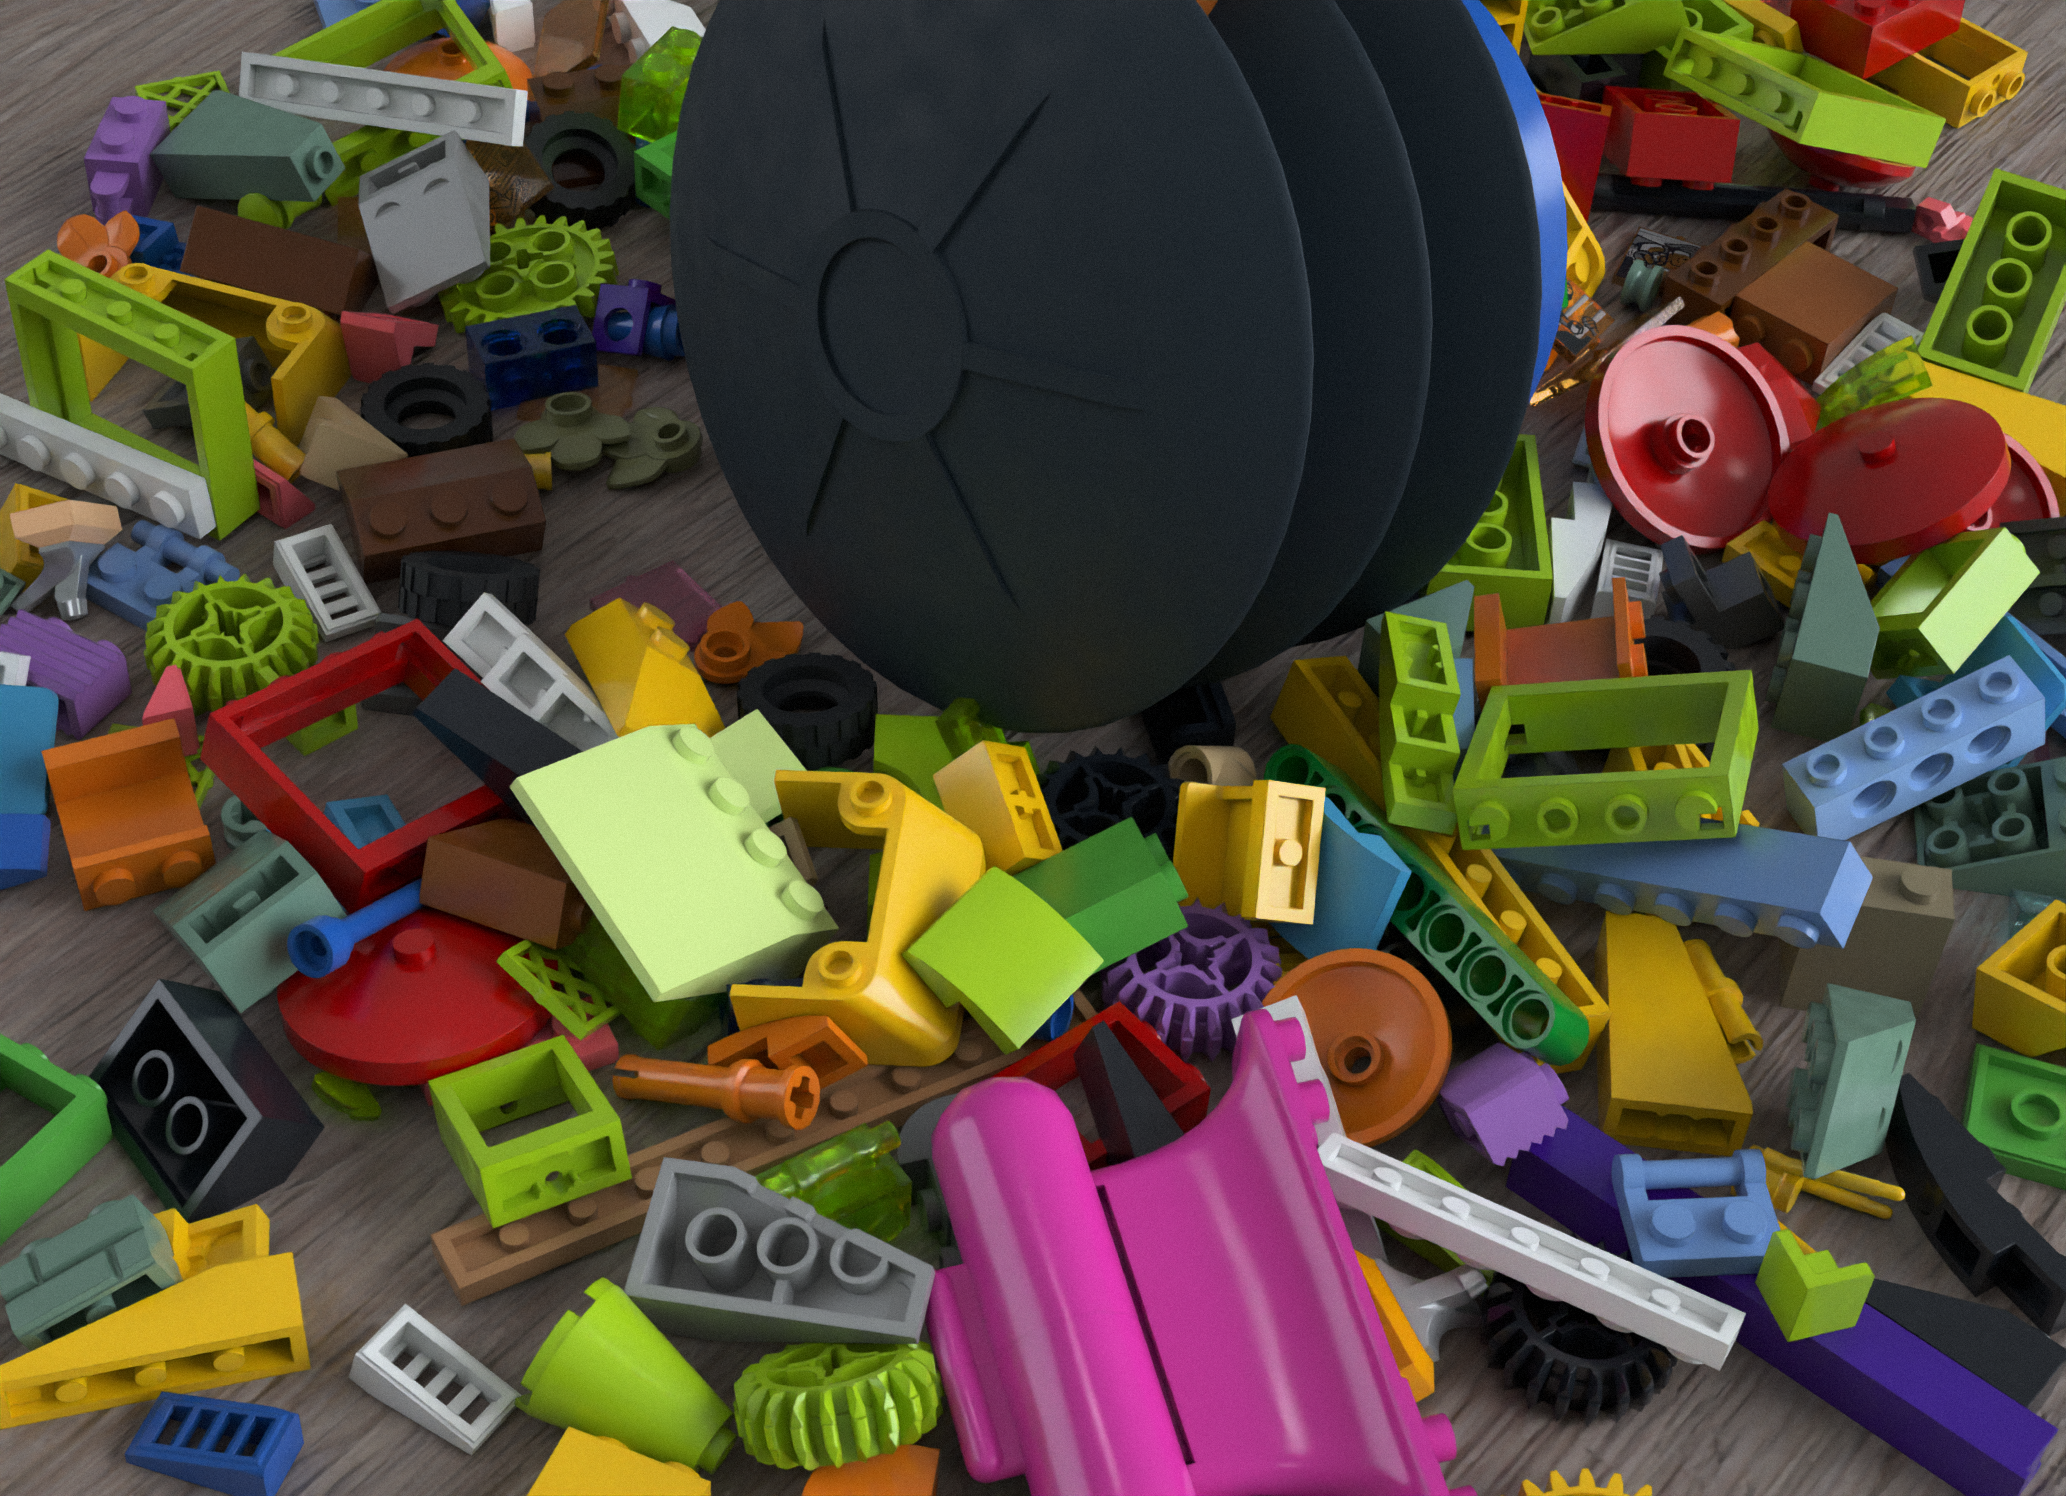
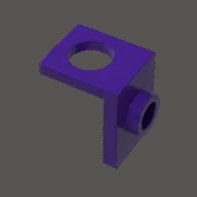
M629 279L628 286L601 283L590 349L595 352L641 356L650 308L670 304L676 306L675 299L661 294L662 285L651 281ZM627 310L633 320L631 332L625 339L613 341L608 334V322L615 312Z

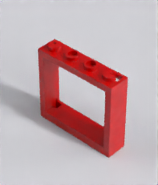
M418 619L386 633L380 631L369 641L343 653H331L321 660L320 663L292 676H281L271 682L266 688L238 701H226L224 707L209 713L200 759L274 835L288 841L318 872L335 899L350 914L420 879L423 875L428 837L504 817L526 823L485 784L357 849L261 750V748L401 682H404L423 701L456 668L487 688Z

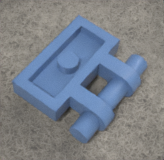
M140 520L134 525L131 538L143 547L134 552L116 543L96 558L89 566L86 599L147 631V623L156 617V606L170 604L173 591L190 593L193 591L195 581L209 585L217 583L219 575L225 581H237L240 572L236 567L226 563L224 555L207 545L196 547L184 541L183 534L174 528H168L162 524L155 526L146 520ZM174 562L184 567V569L176 574L165 567Z

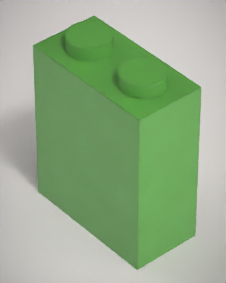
M1132 817L1012 876L1049 904L1102 957L1104 962L1092 974L1188 927L1178 902L1188 898L1189 895L1172 861L1169 860L1157 834L1154 833L1143 838Z

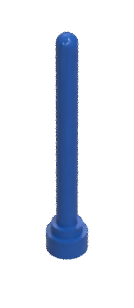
M422 877L342 919L318 915L294 927L289 933L287 940L288 953L294 966L302 974L311 978L324 977L344 966L350 958L355 943L427 906L419 903Z

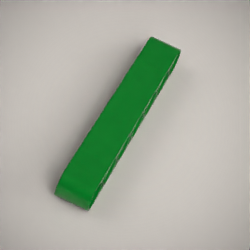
M1297 744L1281 747L1271 756L1266 764L1264 780L1326 788L1325 797H1328L1358 833L1381 836L1411 870V875L1390 921L1507 1043L1549 1065H1566L1572 1063L1582 1054L1587 1046L1590 1034L1588 1020L1583 1012L1398 825L1387 823L1386 813L1341 768ZM1464 934L1463 939H1462L1461 943H1460L1459 946H1458V942H1459L1460 938L1462 937V935ZM1506 975L1505 982L1503 983L1502 987L1498 990L1499 983L1501 982L1502 978ZM1547 1018H1549L1548 1026L1546 1027L1545 1031L1539 1036L1541 1026L1543 1025L1544 1021Z

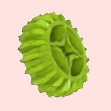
M246 573L237 581H225L221 575H219L217 583L209 585L195 581L193 591L190 593L173 591L170 604L156 606V617L147 623L145 635L146 649H144V656L153 684L157 686L167 666L176 665L177 669L181 668L193 706L194 717L206 711H216L224 707L226 701H238L262 690L255 672L267 665L279 677L285 675L292 676L316 665L319 657L317 648L319 643L317 625L313 624V617L307 608L305 599L296 598L290 586L275 588L270 577L264 578L257 583H252Z
M920 1340L918 1344L808 1342L799 1345L787 1344L782 1352L765 1354L759 1360V1363L748 1366L742 1372V1377L734 1383L736 1398L733 1402L738 1435L743 1438L746 1453L755 1456L759 1463L766 1465L776 1464L778 1468L785 1470L796 1466H803L804 1469L812 1471L819 1466L834 1465L838 1469L844 1463L854 1461L866 1463L868 1458L879 1454L892 1455L897 1450V1446L914 1444L921 1438V1434L928 1433L937 1426V1418L943 1414L941 1397L944 1396V1388L941 1381V1373L938 1370L936 1360H934L930 1344Z

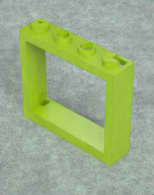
M381 0L273 54V56L366 68L445 28L474 69V71L455 81L513 89L506 70L455 0ZM366 125L332 143L346 169L323 193L331 206L334 207L359 194L360 176L441 136Z
M1681 26L1663 73L1664 76L1799 144L1922 168L1927 167L1946 121V118L1808 53Z
M49 249L4 279L30 406L204 477L216 521V527L207 535L219 541L261 509L235 337ZM77 333L186 385L199 465L92 413Z
M1752 669L1492 686L1452 790L1462 850L1736 837L1759 730ZM1524 724L1525 734L1508 733L1511 725ZM1715 742L1709 767L1501 778L1509 754ZM1718 807H1722V822L1701 823L1700 814H1716ZM1484 825H1489L1490 834H1481Z

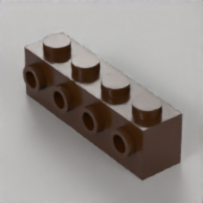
M1785 188L1768 202H1761L1754 209L1753 213L1741 222L1731 224L1724 234L1710 245L1700 247L1695 255L1679 268L1674 267L1668 271L1659 287V296L1662 297L1657 320L1666 325L1686 326L1705 315L1710 316L1717 311L1730 318L1735 295L1804 242L1808 241L1829 252L1839 215L1812 202L1806 195Z

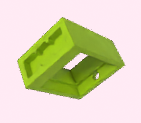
M2006 527L1958 533L1933 547L1911 554L1870 602L1880 627L1870 667V672L1876 680L1898 678L1899 675L1919 677L1955 674L2040 574V571L2026 555L2022 542L2016 536L2009 533Z
M564 1035L428 1081L441 1140L493 1229L632 1179L621 1120ZM567 1101L570 1102L578 1114L574 1118L491 1147L486 1145L479 1133ZM513 1102L509 1108H500L501 1105ZM559 1172L555 1180L545 1181L549 1173Z

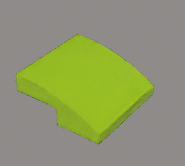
M996 866L988 869L901 954L946 1008L960 1002L1005 1055L1018 1050L1104 962L1094 948L1049 904L1014 877Z

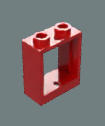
M1120 1001L992 1076L1026 1077L1055 1091L1079 1076L1073 1054L1091 1028L1104 1020L1184 1134L1196 1127L1207 1116L1211 1087L1207 1085L1204 1076L1195 1066L1190 1063H1184L1161 1041L1159 1034L1147 1021L1141 1022ZM1078 1131L1090 1171L1107 1167V1151L1101 1138L1090 1143Z

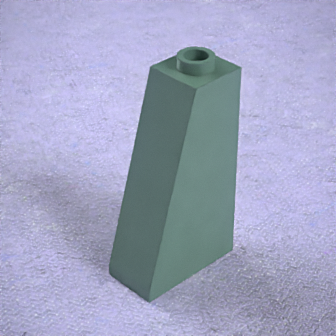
M213 90L150 153L175 198L240 200L249 193H260L271 201L315 202L346 169L321 123L222 90Z

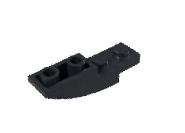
M1910 1073L1903 1075L1900 1080L1885 1142L1896 1180L1905 1191V1200L1926 1237L1952 1272L1975 1297L1997 1286L2049 1337L2066 1327V1256L2058 1253L2025 1220L2020 1210L2007 1202L1997 1192L2007 1169L1996 1159L1993 1152L1985 1144L1979 1142L1946 1109L1942 1101L1935 1095L1930 1094Z

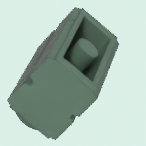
M132 1194L122 1200L108 1201L98 1205L89 1213L86 1220L53 1238L38 1239L25 1246L19 1257L0 1267V1291L2 1297L7 1302L5 1308L12 1331L17 1339L30 1351L35 1350L183 1281L178 1265L172 1257L174 1253L166 1230L161 1222Z

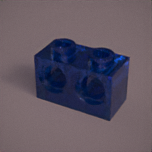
M576 305L465 326L469 372L473 374L476 380L480 379L484 383L486 392H489L491 411L545 400L563 392H584L599 389L596 340Z

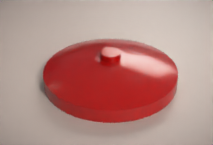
M1683 325L1654 327L1643 331L1615 348L1601 363L1591 382L1585 408V434L1592 466L1600 485L1611 503L1638 532L1659 545L1683 535L1695 555H1704L1725 551L1728 542L1763 520L1770 523L1772 516L1768 506L1769 486L1778 467L1790 454L1789 438L1781 409L1768 383L1750 360L1738 349L1722 338L1695 327Z
M1913 398L1887 402L1842 417L1818 430L1799 444L1784 459L1775 472L1769 486L1768 506L1780 538L1792 550L1803 556L1809 535L1822 536L1828 514L1833 513L1837 514L1840 518L1856 564L1888 561L1933 547L1960 533L1985 514L2001 495L2007 484L2011 469L2010 453L2002 428L1989 413L1977 406L1946 398Z
M425 906L355 943L347 963L324 977L311 978L298 970L277 986V999L283 1030L294 1049L311 1064L330 1074L352 1081L376 1085L403 1086L428 1084L429 1080L517 1051L543 1029L552 1014L544 1006L538 1004L533 996L496 962L504 951L526 939L429 906ZM529 953L522 956L531 961ZM542 957L546 967L558 971V960ZM550 980L552 988L560 991L561 983Z

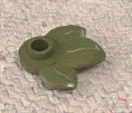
M563 392L548 398L540 419L521 426L516 432L514 439L524 454L551 452V461L555 466L563 470L580 471L599 462L602 457L603 444L625 442L630 439L631 434L627 421L617 415L598 413V410L592 406L589 396L579 392Z
M651 407L639 410L634 415L633 422H628L631 434L629 440L614 444H603L602 455L616 460L606 481L608 489L628 488L651 482L660 476L663 471L677 473L695 465L702 454L703 436L695 423L679 420L675 411L664 407Z

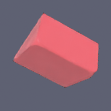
M253 459L261 508L257 511L278 526L287 529L315 510V504L290 482Z
M176 665L165 668L145 708L142 724L144 726L174 718L185 757L198 754L197 749L200 746L193 706L181 668L177 669Z

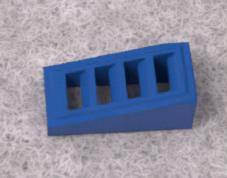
M161 1391L124 1455L126 1463L229 1495L275 1496L304 1444L299 1414L271 1406ZM170 1419L182 1422L169 1445L157 1443ZM197 1427L207 1430L197 1449L186 1448ZM223 1435L232 1438L224 1453L214 1452ZM248 1443L258 1445L252 1457L242 1455Z

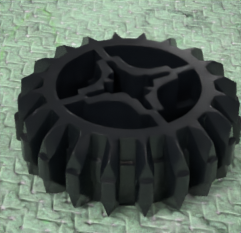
M1095 745L1091 754L1086 757L1070 750L1064 763L1049 760L1044 774L1036 775L1063 851L1132 817L1143 838L1154 833L1157 834L1169 860L1173 863L1180 786L1184 783V780L1170 778L1168 764L1151 767L1147 753L1134 759L1125 756L1122 747L1115 754H1103Z
M1574 1232L1570 1235L1578 1239ZM1604 1237L1593 1245L1608 1252ZM1630 1249L1620 1255H1615L1633 1263ZM1497 1271L1493 1274L1490 1288L1484 1292L1480 1307L1483 1315L1479 1326V1334L1481 1336L1480 1343L1488 1346L1486 1352L1488 1368L1504 1370L1502 1375L1504 1391L1518 1388L1527 1390L1525 1399L1528 1409L1541 1401L1553 1405L1556 1422L1568 1410L1578 1411L1587 1427L1597 1418L1599 1410L1604 1412L1615 1423L1626 1414L1628 1407L1642 1412L1645 1406L1651 1402L1653 1394L1660 1395L1662 1389L1666 1388L1673 1371L1672 1367L1677 1365L1678 1358L1673 1356L1665 1346L1630 1332L1635 1345L1632 1348L1623 1339L1624 1332L1606 1327L1594 1314L1564 1301L1543 1299L1532 1293L1524 1283ZM1529 1308L1539 1318L1537 1325L1542 1330L1539 1333L1534 1330L1527 1318L1525 1311Z

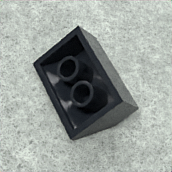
M159 978L89 1075L107 1096L108 1104L106 1107L112 1133L167 1210L176 1208L188 1224L226 1213L285 1183L325 1128L224 994L217 990Z

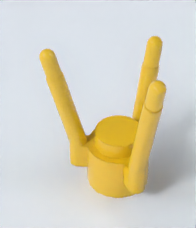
M1753 1144L1749 1148L1759 1149L1763 1154L1766 1166V1185L1774 1211L1778 1209L1787 1214L1793 1207L1800 1191H1804L1862 1213L1865 1212L1887 1220L1893 1215L1891 1207L1845 1189L1894 1201H1901L1905 1198V1191L1901 1187L1841 1170L1834 1171L1817 1179L1803 1177L1801 1160L1791 1158L1769 1147L1764 1149ZM1731 1186V1196L1737 1197L1734 1186ZM1778 1220L1780 1230L1789 1229ZM1791 1231L1804 1255L1816 1252Z

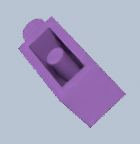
M139 96L112 97L84 157L93 212L96 219L104 226L112 217L124 210L132 215L147 217L164 179L150 153L171 133L166 101L146 100Z

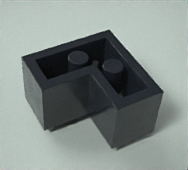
M1531 51L1527 73L1532 83L1542 93L1602 104L1604 86L1638 87L1644 54L1533 55Z

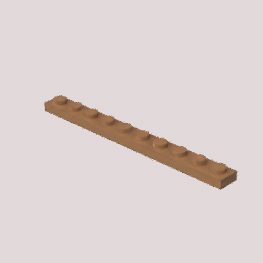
M1079 988L1073 993L1074 1008L1068 1031L1098 1014ZM971 1018L962 1022L960 1040L956 1050L941 1063L926 1067L868 1064V1066L821 1089L816 1115L810 1125L803 1130L786 1129L780 1124L779 1120L759 1118L753 1123H738L729 1116L723 1117L628 1155L632 1179L494 1229L483 1213L430 1234L433 1254L461 1306H464L641 1233L664 1157L733 1166L756 1177L758 1183L761 1184L903 1126L908 1118L926 1103L943 1096L959 1093L966 1087L988 1079L1049 1042L1030 1037L1018 1050L1005 1055L977 1021Z

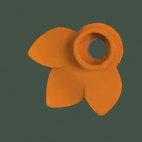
M126 210L112 217L105 226L92 216L86 214L76 215L67 219L61 226L57 234V248L62 256L110 278L122 267L132 263L130 255L140 238L139 226L133 216Z
M742 601L730 603L716 610L707 620V633L704 634L694 651V666L703 678L711 682L720 684L740 682L741 678H745L747 672L753 667H759L765 661L773 658L779 659L785 657V655L798 653L803 639V623L800 621L754 622L751 611Z

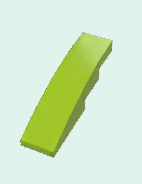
M1385 611L1381 621L1379 735L1387 823L1452 835L1457 824L1452 791L1454 787L1453 772L1461 754L1453 714L1461 693L1447 625L1443 622Z

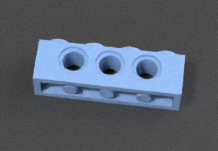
M2008 655L1783 763L1782 769L1787 810L1805 834L1847 840L2044 745L2045 697L2012 657Z

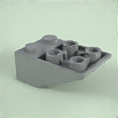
M456 130L360 176L358 205L386 304L391 314H395L409 306H422L429 302L436 293L457 283H470L477 279L484 270L490 268L489 179Z

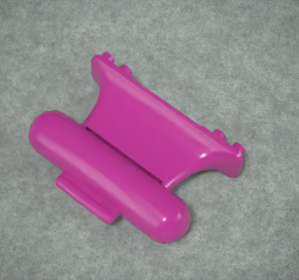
M1267 1009L1246 1012L1241 1019L1232 1056L1233 1081L1217 1107L1196 1127L1177 1140L1150 1153L1119 1164L1090 1171L1073 1116L1054 1090L1026 1077H992L966 1087L957 1094L941 1114L931 1135L932 1160L963 1264L935 1270L936 1274L924 1321L937 1367L941 1373V1381L964 1462L972 1479L979 1483H991L1025 1474L1031 1496H1478L1471 1485L1448 1490L1439 1463L1456 1458L1457 1447L1451 1423L1444 1413L1421 1417L1408 1380L1400 1375L1317 1151L1319 1145L1314 1125L1328 1122L1330 1115L1325 1088L1319 1079L1297 1083L1291 1062L1304 1060L1306 1056L1304 1033L1296 1017L1274 1021Z

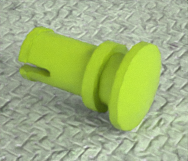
M249 193L239 201L238 216L288 229L292 226L295 218L321 205L322 194L315 202L271 201L260 193Z

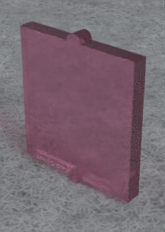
M673 560L638 577L633 575L627 576L625 583L589 599L590 609L593 612L619 597L637 608H640L644 602L657 607L675 622L672 630L690 647L689 651L691 652L695 651L702 637L707 633V620L716 610L722 608Z

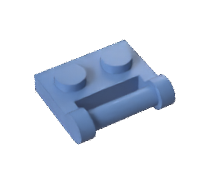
M1738 1149L1733 1152L1732 1157L1642 1161L1639 1154H1618L1613 1158L1611 1172L1613 1189L1635 1265L1665 1278L1759 1273L1772 1233L1780 1231L1766 1185L1764 1157L1759 1149ZM1734 1186L1737 1197L1648 1200L1646 1190Z

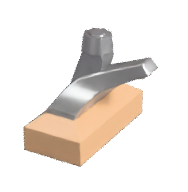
M65 500L11 513L10 518L15 539L38 547L39 554L44 560V568L39 577L15 600L11 607L17 612L19 609L29 612L55 593L57 607L62 620L70 621L88 616L86 589L89 566L105 549V544L122 531L117 506Z

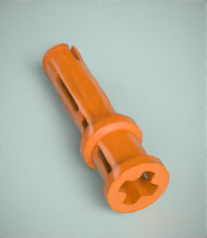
M625 1054L619 1058L615 1069L634 1072V1076H637V1078L615 1075L612 1078L613 1089L621 1099H641L723 1109L727 1116L738 1123H753L759 1118L779 1120L780 1124L786 1129L803 1130L810 1125L816 1115L820 1100L819 1079L810 1066L791 1065L786 1070L765 1068L759 1060L740 1059L729 1067Z

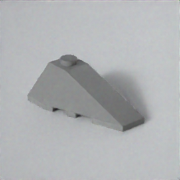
M664 1157L624 1292L656 1328L665 1334L712 1341L918 1344L936 1272L932 1265L858 1228L850 1230L818 1214L814 1206L794 1196L788 1199L759 1184L756 1177L736 1167Z

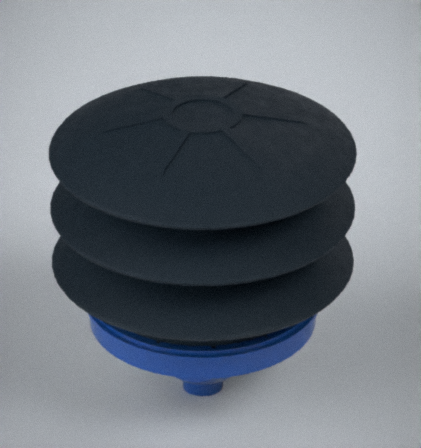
M720 0L709 20L691 68L680 111L672 163L670 197L671 267L677 318L687 368L701 417L720 467L743 515L768 557L798 598L823 626L864 664L891 683L946 713L983 726L1022 733H1068L1111 724L1144 711L1178 689L1223 681L1257 668L1291 647L1327 641L1365 626L1366 620L1383 614L1385 611L1390 612L1402 605L1439 573L1465 543L1490 504L1512 457L1527 406L1546 368L1558 330L1565 293L1568 253L1566 204L1560 165L1551 130L1536 89L1520 57L1493 15L1480 0H1218L1208 17L1196 0Z

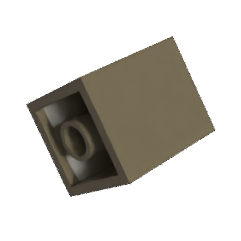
M1860 856L1873 879L1844 949L1815 944L1813 948L1809 949L1800 948L1779 938L1780 1007L1807 1011L1810 1001L1822 1003L1826 985L1830 983L1910 1001L1917 1021L1955 920L1952 869Z

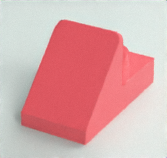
M342 311L340 325L353 378L357 381L371 384L374 380L377 381L382 378V374L390 370L393 372L401 369V366L410 365L415 346L435 347L439 325L387 313Z

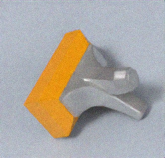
M1354 1249L1400 1375L1407 1378L1417 1403L1434 1393V1362L1440 1360L1439 1342L1442 1335L1447 1330L1454 1328L1479 1327L1483 1313L1474 1299L1488 1289L1485 1283L1487 1281L1480 1269L1468 1264L1423 1281L1392 1268L1381 1258L1373 1260Z

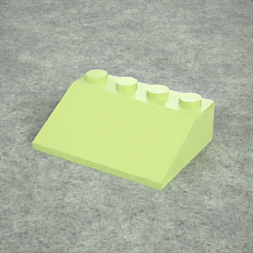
M695 724L648 726L519 776L510 785V789L653 1002L731 991L732 984L775 985L794 982L806 968L811 956L825 946L839 930V927L825 909L821 895L803 878L787 855V850L782 840L770 831L750 803V796L746 789L734 780L715 753L714 745L710 738L699 730Z

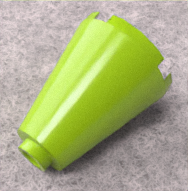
M604 1277L598 1279L584 1291L585 1294L595 1300L591 1307L582 1317L568 1309L544 1341L520 1383L531 1393L516 1397L514 1405L527 1413L528 1416L561 1429L567 1430L568 1426L593 1436L610 1437L622 1442L631 1451L662 1463L669 1461L679 1462L697 1473L704 1469L713 1475L729 1455L738 1439V1435L729 1429L735 1416L734 1412L618 1285H614Z

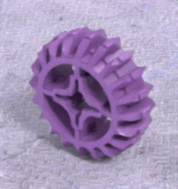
M1197 896L1191 906L1179 905L1188 927L1100 970L1099 980L1102 981L1101 997L1104 1001V1009L1120 1001L1141 1022L1147 1021L1159 1034L1161 1041L1169 1049L1179 1051L1184 1063L1193 1052H1203L1212 1062L1220 1052V1048L1233 1053L1237 1037L1231 1019L1244 1015L1248 1011L1263 1008L1264 1006L1261 1002L1268 992L1275 988L1273 981H1277V978L1282 976V968L1276 965L1279 963L1281 966L1279 948L1270 945L1267 929L1252 928L1250 921L1244 920L1241 914L1234 917L1228 915L1225 902L1215 909L1203 907ZM1155 965L1154 970L1144 973L1146 970ZM1237 983L1239 984V986L1230 992L1227 990L1228 987Z

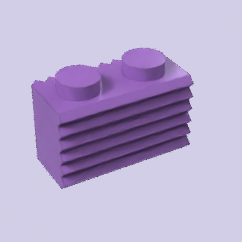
M23 609L18 610L16 617L10 616L8 624H1L0 651L31 656L26 686L48 688L57 694L59 699L57 731L62 729L67 735L72 733L77 740L81 739L132 693L125 655L113 643L107 640L94 642L74 633L59 618L49 617L46 620Z
M1501 1042L1496 1043L1449 1071L1436 1097V1101L1455 1136L1489 1161L1500 1166L1505 1165L1507 1157L1517 1159L1519 1149L1529 1152L1531 1142L1541 1144L1544 1135L1554 1137L1556 1127L1566 1130L1569 1121L1561 1107V1104L1568 1101L1569 1097L1564 1085L1548 1063L1538 1066L1531 1055L1525 1052L1518 1054L1516 1051L1509 1049L1508 1046L1506 1047L1504 1044H1501Z

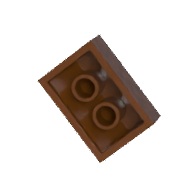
M659 56L644 62L624 65L604 64L596 69L569 73L556 71L542 77L528 78L530 130L537 122L539 124L545 121V117L555 114V116L564 114V111L584 114L585 111L594 113L596 117L602 119L605 117L611 120L614 126L619 130L622 128L628 134L630 143L636 145V108L643 105L645 101H654L656 104L664 105L667 109V135L678 130L680 111L689 74L680 56L671 58ZM570 153L560 155L551 167L554 180L566 189L603 183L605 178L602 165L594 158L582 154Z
M198 205L195 209L180 267L181 272L200 279L306 304L318 309L335 322L338 321L342 311L361 312L380 280L373 256L360 249Z
M514 438L336 471L361 577L365 584L400 578L402 557L414 552L454 550L509 557L542 550L546 518L532 466Z

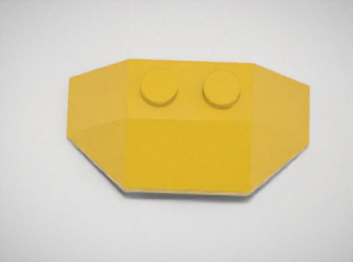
M620 597L571 624L564 634L616 735L622 737L648 726L695 724L699 730L710 738L725 729L699 673L687 655L690 647L672 630L675 622L666 613L647 602H644L640 608H637Z

